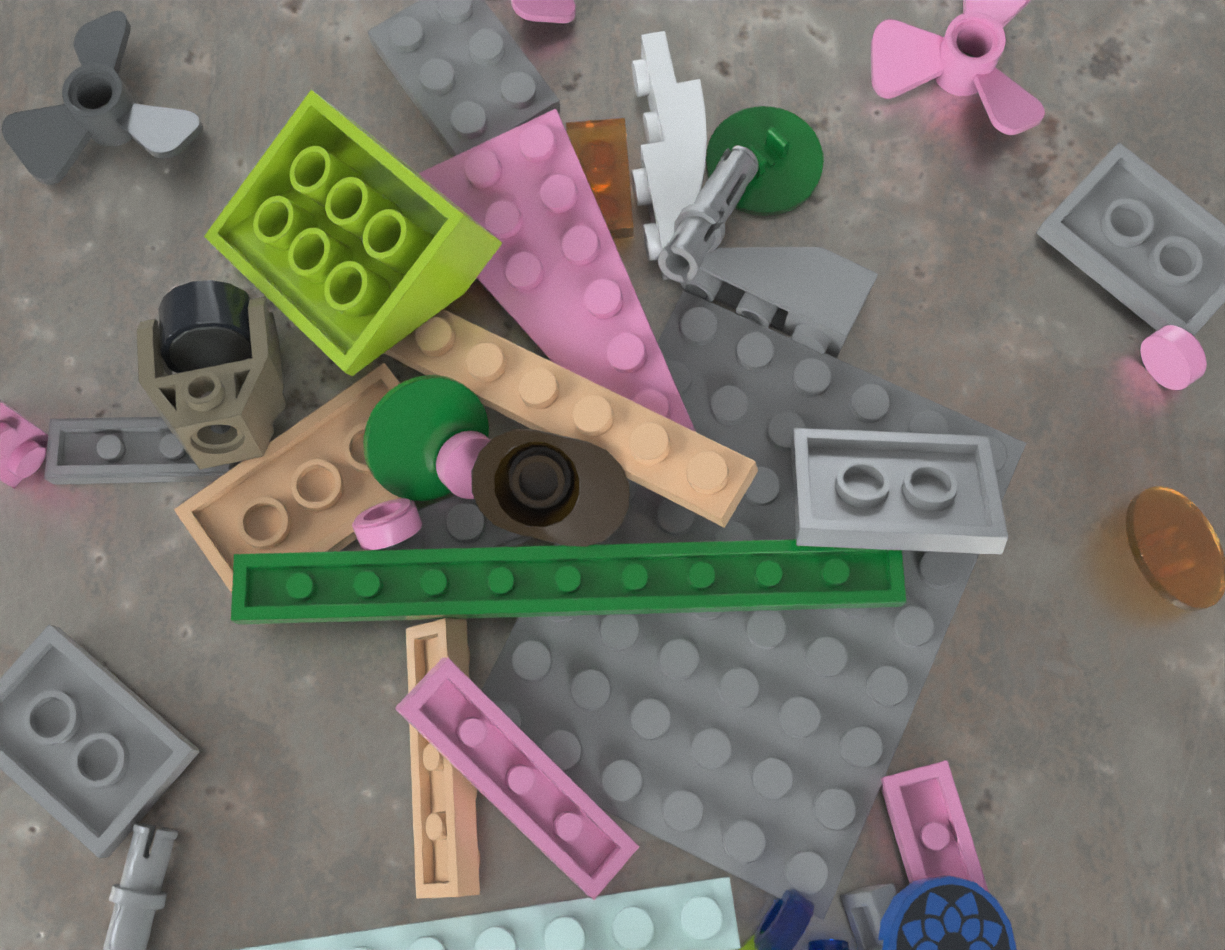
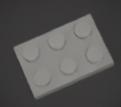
M419 0L367 31L372 46L452 157L554 109H557L558 113H560L558 97L484 0Z
M1120 142L1052 212L1036 232L1156 331L1164 326L1174 325L1185 329L1195 336L1225 302V225Z
M793 428L791 460L796 546L1002 555L1008 540V533L989 436Z
M49 624L0 678V769L98 858H109L133 830L134 823H139L200 752L195 745L59 627Z

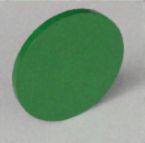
M772 106L745 108L724 119L711 135L705 160L708 178L712 175L720 158L728 148L732 152L734 146H743L751 150L757 157L758 171L748 183L742 197L734 208L740 212L754 216L781 215L796 209L806 202L818 186L824 163L821 143L808 123L788 110Z
M424 375L411 378L397 385L377 403L366 424L363 450L371 474L383 488L400 498L426 501L451 493L437 475L436 460L438 453L448 439L460 432L476 431L489 438V423L484 406L468 387L446 376Z

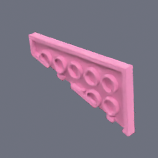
M557 109L418 173L502 242V245L477 276V279L551 362L696 432Z

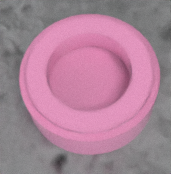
M1174 325L1164 326L1144 339L1141 344L1140 352L1145 368L1159 384L1168 389L1182 390L1202 377L1206 371V356L1201 344L1191 333L1183 328Z
M464 431L452 436L444 443L437 456L436 471L439 479L453 494L460 498L474 499L471 471L479 452L491 441L480 432Z
M401 498L377 504L363 511L355 518L352 527L362 549L377 550L410 538L421 529L422 521L415 503L409 499Z

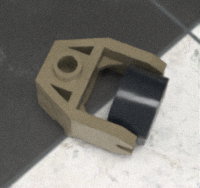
M215 280L192 281L175 287L163 297L158 308L159 325L157 319L141 321L136 330L138 381L169 430L176 436L200 470L263 457L274 433V421L284 411L286 406V398L283 394L284 382L279 337L273 312H269L266 297L251 299L246 291L230 283ZM212 392L207 397L201 398L205 393ZM212 425L231 426L223 434L215 433L211 430Z

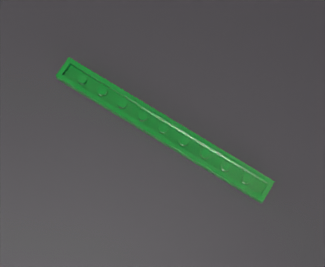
M796 539L597 544L587 547L560 545L234 554L231 621L236 624H276L443 618L465 619L902 607L906 603L902 550L796 546Z

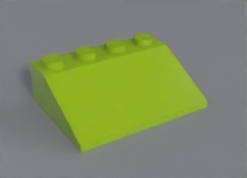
M313 90L309 91L204 235L227 260L339 368L351 376H354L462 296L502 245L498 238L354 120Z

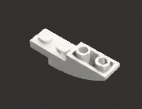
M665 31L641 35V59L632 61V73L637 97L647 96L650 112L643 113L647 144L641 145L640 169L631 170L636 205H647L651 222L642 226L644 244L649 261L658 260L661 251L674 235V222L680 212L686 206L694 204L696 197L703 188L707 144L706 113L701 80L676 82ZM661 271L663 280L670 279Z

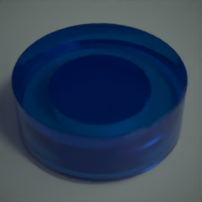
M794 889L786 890L781 899L777 898L763 917L754 936L755 949L793 950L812 918L814 903Z

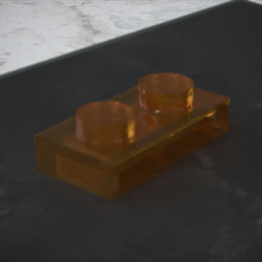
M625 118L566 122V131L612 238L634 237Z

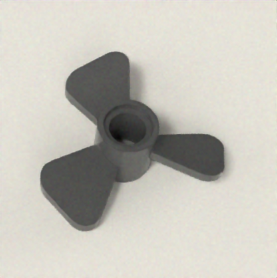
M113 11L84 24L76 33L74 49L81 67L74 70L64 82L62 97L65 104L9 114L2 123L4 139L30 174L41 183L48 185L59 183L66 176L90 139L100 145L109 147L123 145L134 139L154 157L165 159L179 155L203 130V124L199 117L191 111L141 105L136 102L118 75L131 30L129 20L121 11Z

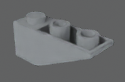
M822 247L717 248L706 254L704 261L699 267V271L692 280L686 276V281L679 283H681V287L686 292L709 302L715 299L735 309L736 313L765 327L771 326L791 336L792 340L821 354L827 353L837 358L871 292L878 273Z

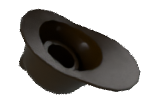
M513 429L495 436L479 452L471 471L472 494L479 510L495 526L515 534L565 546L587 547L606 540L622 525L629 509L630 485L622 465L607 450L584 440L535 429Z

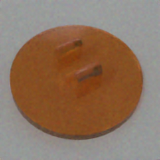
M1154 486L1135 495L1129 503L1126 513V534L1132 556L1144 578L1162 598L1180 609L1200 611L1215 605L1225 592V556L1220 541L1208 519L1191 500L1168 487Z

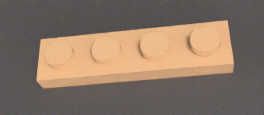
M443 618L406 628L408 693L443 657L449 658L469 678L470 649L467 639V619ZM409 723L416 899L480 895V852L478 849L476 820L477 788Z

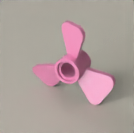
M963 0V14L952 20L944 37L897 20L887 19L882 21L876 27L871 40V80L874 91L882 98L891 99L935 79L943 90L956 96H970L979 93L993 126L1004 134L1016 135L1038 126L1045 115L1041 102L996 68L1006 44L1003 28L1030 0ZM962 52L969 53V54L973 55L974 57H969V56L963 54Z

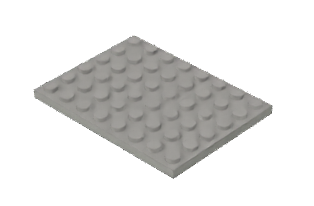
M683 290L658 340L660 349L696 432L756 461L758 472L725 528L627 478L630 485V504L622 525L606 540L592 545L796 539L791 460L793 428L989 436L1001 501L1004 498L1026 443L826 353L821 354L792 340L790 337ZM902 550L906 603L902 607L518 617L481 691L602 810L824 920L882 785L881 778L885 777L979 554Z

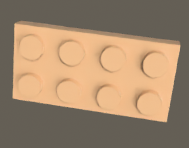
M382 363L269 442L263 457L242 461L174 509L231 593L234 554L340 551L357 539L352 524L359 514L377 504L401 499L383 488L374 478L367 466L363 450L364 432L373 409L384 395L400 384L385 363Z

